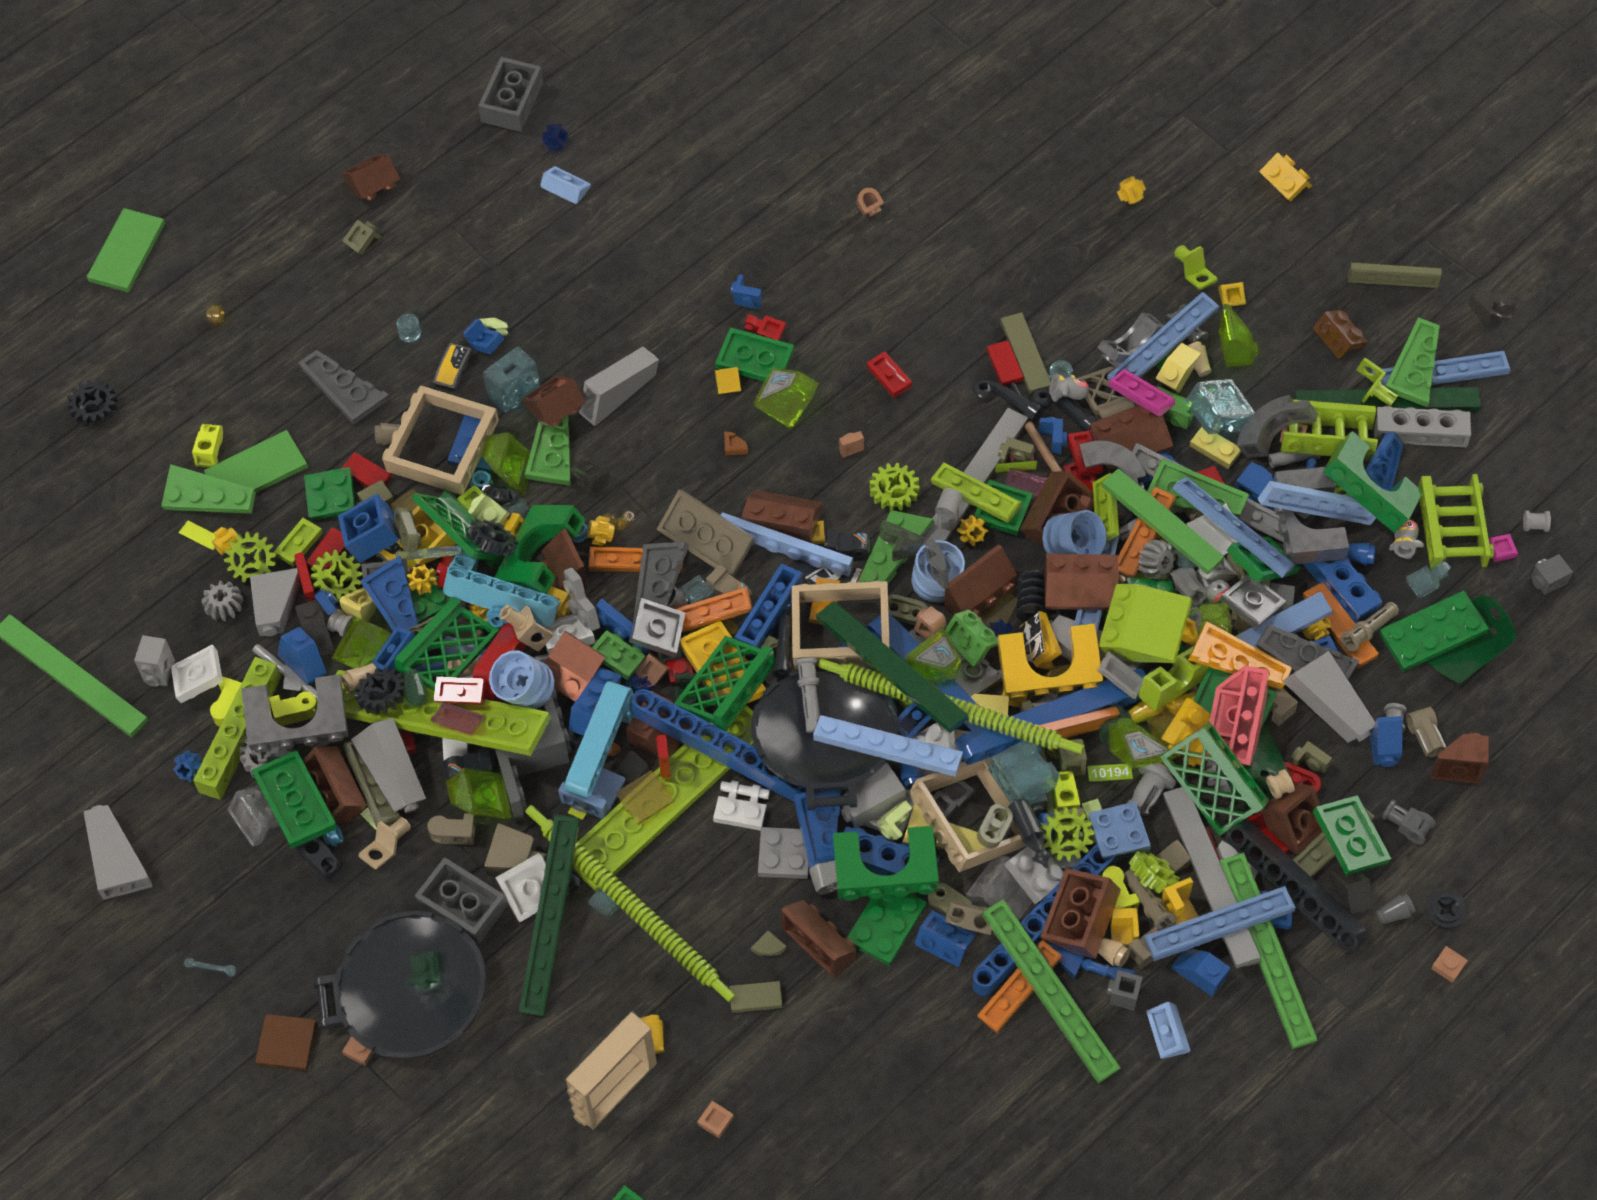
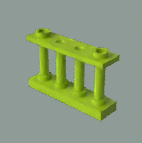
M1309 401L1318 413L1317 420L1289 425V432L1284 431L1281 452L1332 456L1337 445L1346 438L1345 427L1358 428L1359 437L1370 446L1363 459H1372L1376 452L1378 439L1368 438V429H1373L1376 406ZM1298 424L1312 425V434L1298 433ZM1321 426L1335 427V436L1322 435Z
M1472 475L1469 486L1436 487V485H1432L1431 476H1421L1418 488L1423 492L1419 500L1430 569H1440L1442 561L1446 557L1480 556L1482 567H1487L1490 558H1493L1494 549L1493 544H1489L1481 498L1483 496V485L1479 483L1478 475ZM1470 495L1472 506L1439 507V505L1435 504L1436 496ZM1473 515L1475 526L1442 527V525H1439L1438 519L1440 516ZM1477 535L1479 547L1446 548L1445 545L1442 546L1441 539L1448 536Z

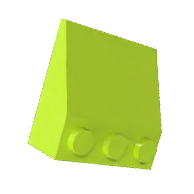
M1116 584L1098 647L1105 656L1109 651L1120 661L1175 663L1192 604V598L1139 584Z

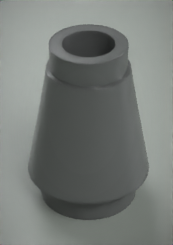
M1399 894L1380 908V910L1376 911V915L1380 923L1384 925L1409 918L1416 911L1407 894L1403 896Z

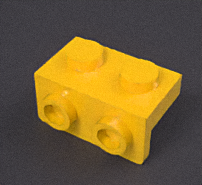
M1277 153L1259 172L1291 202L1306 186L1309 189L1312 187L1308 182L1310 177L1302 169L1297 171L1293 167L1296 163L1288 155L1282 157Z
M1039 612L1044 653L1036 658L1033 664L1038 668L1050 670L1054 667L1052 660L1062 654L1046 613Z

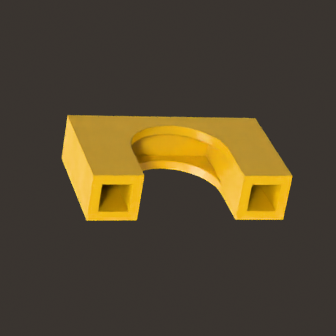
M1095 623L1071 626L1069 628L1072 662L1070 668L1057 677H1044L1032 670L1026 659L1023 632L998 635L997 643L1005 696L1011 695V699L1023 698L1025 693L1035 692V696L1050 694L1049 690L1059 689V693L1074 691L1073 687L1083 686V689L1096 688L1097 684L1103 681V677L1097 671L1101 663Z

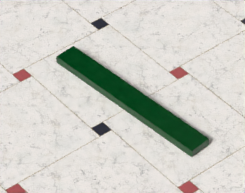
M1478 387L1430 388L1428 407L1399 396L1390 406L1393 408L1412 407L1415 409H1438L1443 411H1479L1481 407ZM1370 389L1295 391L1294 394L1295 400L1376 406V410L1377 407L1388 406L1374 395L1369 396L1365 403H1363L1362 399Z
M835 601L816 614V619L946 731L952 733L968 720L966 712Z
M556 814L554 817L519 1013L545 1017L580 825V818Z

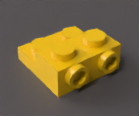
M1186 698L1161 738L1169 744L1167 749H1171L1209 722L1211 714L1194 700ZM1198 738L1192 740L1190 751L1203 753V744ZM1189 756L1188 765L1195 767L1196 764L1201 766L1202 758Z

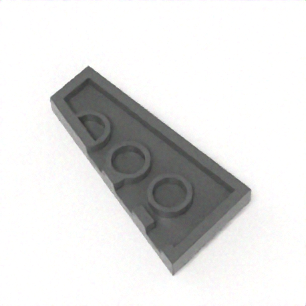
M686 542L643 545L633 623L640 598L664 606L668 605L689 544Z

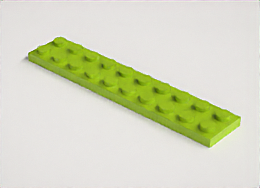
M338 670L335 675L339 674L341 677V675L345 674V671ZM342 684L346 718L369 723H377L393 718L398 729L531 756L551 720L549 712L484 699L483 705L436 703L433 690L407 684L408 688L406 690L408 695L402 697L404 702L396 703L397 709L389 708L387 714L383 710L378 715H375L374 711L368 714L365 709L361 710L354 696L357 692L348 693Z
M745 705L726 732L754 746L751 735L753 711ZM701 736L705 741H712L709 736ZM684 744L669 758L671 778L663 779L659 767L578 842L615 876L731 768ZM724 747V748H723L724 751H726V752H728V753H733V752H734V751H733L731 748H729V747ZM572 864V870L597 892L600 889L598 885H595L589 879V876L587 877L575 864Z

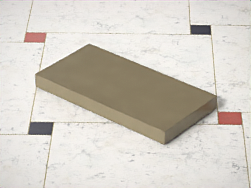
M678 490L656 529L674 542H686L689 544L688 551L714 568L719 564L722 565L732 577L735 576L756 539L683 490Z

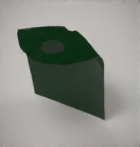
M1485 595L1475 597L1471 602L1489 628L1488 633L1427 661L1439 673L1459 684L1507 649L1517 637L1513 623L1500 603ZM1491 607H1495L1501 616L1500 620L1492 615ZM1491 627L1496 629V634L1490 632Z
M1263 725L1251 765L1243 766L1257 785L1267 790L1266 797L1270 801L1274 797L1268 788L1266 777L1270 775L1276 776L1283 769L1288 772L1289 776L1290 773L1269 727ZM1266 770L1269 774L1262 777L1260 772ZM1227 780L1230 791L1233 793V784ZM1236 799L1240 805L1249 807L1244 800Z

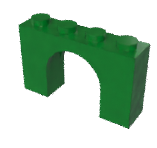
M1352 431L1337 445L1323 473L1395 533L1410 519L1423 491L1407 477H1404L1390 491L1376 485L1369 478L1363 466V458L1370 446Z
M532 505L516 535L515 540L518 541V544L513 554L504 557L494 578L547 594L556 576L543 562H530L532 556L541 545L554 539L561 530L566 529L570 538H576L586 519L573 505Z
M933 825L908 827L909 861L900 872L889 876L874 874L864 866L860 857L858 831L833 833L838 899L844 898V900L850 901L865 896L875 899L890 894L900 897L915 892L925 895L938 891L939 879Z

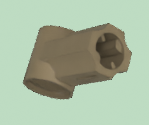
M1431 707L1406 714L1408 729L1412 734H1416L1426 757L1437 756L1446 748L1437 728L1436 714Z

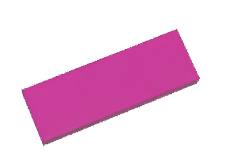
M1123 369L1109 380L1110 388L1159 417L1175 405V398L1126 369Z

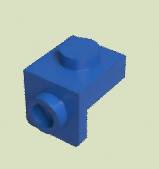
M739 274L737 282L733 281L731 286L734 304L742 305L746 308L760 309L762 289L744 286V275Z
M476 319L463 333L472 349L487 354L495 351L504 340L500 332L486 329L479 319Z
M1054 417L1040 418L1039 434L1052 435V454L1061 455V448L1066 446L1067 432H1063V419H1056Z

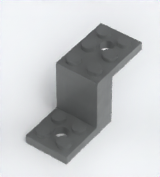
M555 688L549 700L543 705L544 711L549 712L551 720L531 756L495 749L516 823L525 821L523 812L527 809L519 776L569 763L568 753H572L569 735L564 726L561 709L558 706Z

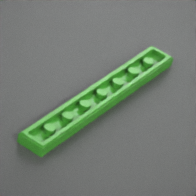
M8 615L0 623L1 640L131 738L148 722L145 715L12 615Z
M1244 853L1220 860L1221 867L1237 903L1260 895ZM1271 920L1249 927L1248 930L1260 955L1258 963L1292 1050L1317 1042V1037Z
M1004 899L982 912L983 918L1097 1083L1120 1069L1119 1065Z

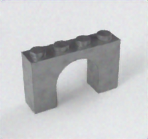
M1325 467L1275 472L1273 482L1334 493L1336 487L1335 482L1323 473ZM1274 507L1275 514L1280 517L1278 524L1279 534L1284 536L1285 541L1283 542L1284 556H1288L1291 562L1303 564L1346 559L1349 544L1345 527L1311 529L1297 520L1294 511Z
M340 675L315 678L318 699L317 712L308 724L294 729L282 727L273 720L269 691L266 685L241 688L247 740L250 750H255L256 753H263L273 747L290 749L294 747V744L304 743V745L310 746L318 744L320 740L328 739L329 742H337L343 740V737H347L348 728Z

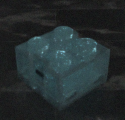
M519 346L483 371L487 395L504 413L516 408L521 402L520 398L540 386L536 362Z
M1232 379L1197 382L1185 400L1207 434H1217L1221 430L1226 432L1241 431L1248 419L1255 413Z
M1029 740L1028 742L1022 741L991 757L988 771L1010 803L1022 798L1031 801L1056 788L1060 774L1051 762L1047 763L1040 755L1041 747L1035 745V742L1031 744Z

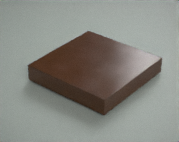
M266 1014L255 1061L256 1065L307 1071L317 1025L316 1020Z

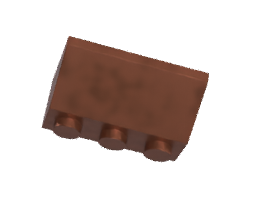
M1140 405L1089 424L1093 441L1114 442L1124 446L1131 452L1136 443L1158 454L1174 449L1163 415L1159 417ZM1105 464L1110 473L1118 469L1116 466Z
M1068 471L1051 472L1020 530L1035 543L1044 546L1043 530L1047 521L1057 515L1084 510L1092 511L1094 508L1093 492Z
M755 490L747 498L742 519L812 543L823 502Z
M999 544L948 583V588L945 589L944 608L952 616L970 610L979 617L986 608L991 609L996 605L999 598L1003 595H1009L1016 588L1017 574Z
M1046 553L1044 566L1045 609L1109 610L1116 584L1119 583L1118 555Z
M314 747L304 758L303 763L335 823L338 826H342L354 820L367 805L338 747Z
M1066 868L1040 937L1074 954L1096 959L1121 889L1108 877Z
M804 900L782 908V929L833 979L837 978L856 960V946L847 937L844 939L838 934L837 927L831 921L826 922L820 916V911L813 904L808 905Z

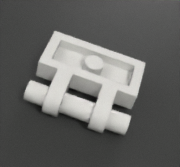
M722 781L720 791L729 792L728 798L718 796L713 821L761 831L767 806L766 804L758 803L759 798L769 799L770 790L762 789L759 785L751 787L740 785L737 781H731V783ZM737 795L751 796L750 802L738 800Z

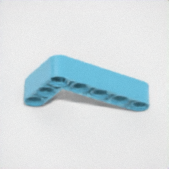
M460 547L447 569L443 587L444 594L487 609H492L495 606L504 607L509 605L520 612L525 606H528L537 624L541 626H552L554 624L559 606L557 598L476 572L479 559L471 558Z
M611 681L606 682L566 778L564 790L586 798L591 796L620 723L630 724L634 717L630 712V705L634 695L631 688Z

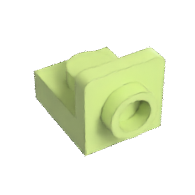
M484 494L476 497L471 503V508L468 510L469 514L477 517L482 522L486 519L491 523L493 521L503 524L510 515L497 502Z
M907 801L898 803L877 821L880 825L881 833L887 839L893 841L903 836L897 825L908 818L906 813L912 809Z

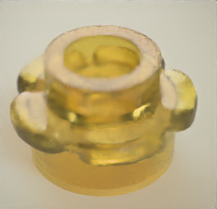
M212 304L210 308H207L206 316L208 322H212L214 326H217V323L224 322V310L221 305Z

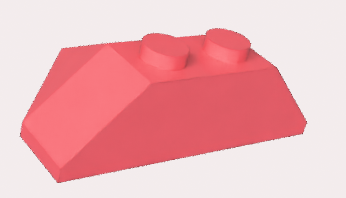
M1243 666L1238 672L1216 687L1210 722L1242 765H1251L1257 749L1267 700L1268 669Z

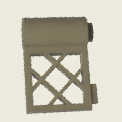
M1114 366L1078 378L1086 383H1098L1096 389L1089 388L1088 394L1085 397L1098 420L1138 406L1137 403L1125 396H1116L1115 390H1112L1111 394L1099 391L1102 385L1109 387V380L1105 378L1115 369ZM1096 396L1108 399L1106 403L1098 406L1095 403Z

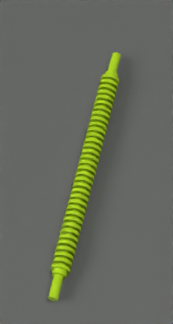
M821 659L819 662V668L839 674L841 678H844L845 682L850 681L851 684L856 683L857 686H862L875 692L879 691L881 694L885 693L887 696L891 695L893 698L897 697L899 700L903 699L905 702L909 701V703L914 704L913 701L880 673L878 674L877 671L872 672L870 669L866 670V668H860L858 665L854 666L852 663L840 665L825 659ZM952 696L949 698L968 714V720L971 724L975 722L977 726L981 724L983 728L987 726L989 730L993 728L995 732L999 730L1001 734L1005 732L1007 736L1011 734L1013 738L1017 736L1019 740L1023 738L1025 742L1029 740L1031 744L1035 742V745H1041V747H1047L1050 750L1062 748L1080 755L1084 751V745L1062 738V735H1059L1055 730L1052 732L1051 729H1046L1043 726L1039 729L1037 724L1033 727L1031 722L1027 724L1025 720L1021 722L1019 718L1015 720L1013 716L1009 718L1007 714L1003 716L1001 712L997 714L995 710L991 712L989 708L985 710L983 706L979 708V705L974 704L973 706V703L968 702L967 704V701L962 700L961 702V699L956 698L955 700V697Z
M530 805L525 812L541 826L543 836L550 842L553 821L551 819L548 820L533 805ZM577 840L573 864L581 872H584L587 877L589 876V879L595 885H598V888L607 894L609 898H612V901L616 902L627 915H630L641 928H644V931L649 933L651 937H654V940L658 941L660 946L668 950V953L674 959H677L680 964L682 963V966L688 972H691V975L696 976V979L701 981L703 986H712L728 1002H731L736 995L719 980L717 970L715 968L712 969L711 964H708L701 955H698L696 950L689 946L687 942H684L682 937L679 938V935L672 928L670 929L668 924H665L658 915L656 916V913L651 911V908L647 907L640 898H637V895L633 894L630 889L628 890V887L622 881H619L616 876L614 877V874L608 868H605L603 864H600V861L594 855H591L585 847H582V844Z

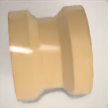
M1285 769L1279 771L1276 776L1270 775L1266 777L1268 788L1276 800L1281 798L1282 794L1286 792L1292 793L1295 791L1294 784Z

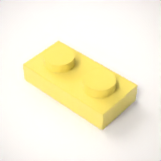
M1202 426L1190 441V447L1227 469L1230 468L1241 453L1237 445L1205 426Z

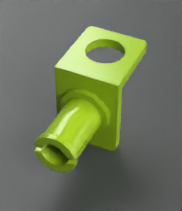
M1181 245L1175 250V257L1184 263L1185 278L1198 290H1202L1217 282V277L1205 268L1204 251L1201 246L1190 251L1186 246ZM1206 276L1209 278L1205 282H1198L1196 280L1198 277Z
M1364 358L1357 371L1374 382V384L1362 399V402L1365 403L1369 396L1374 395L1388 406H1391L1398 397V394H1395L1381 384V380L1387 372L1367 358ZM1365 366L1370 367L1375 374L1369 373Z

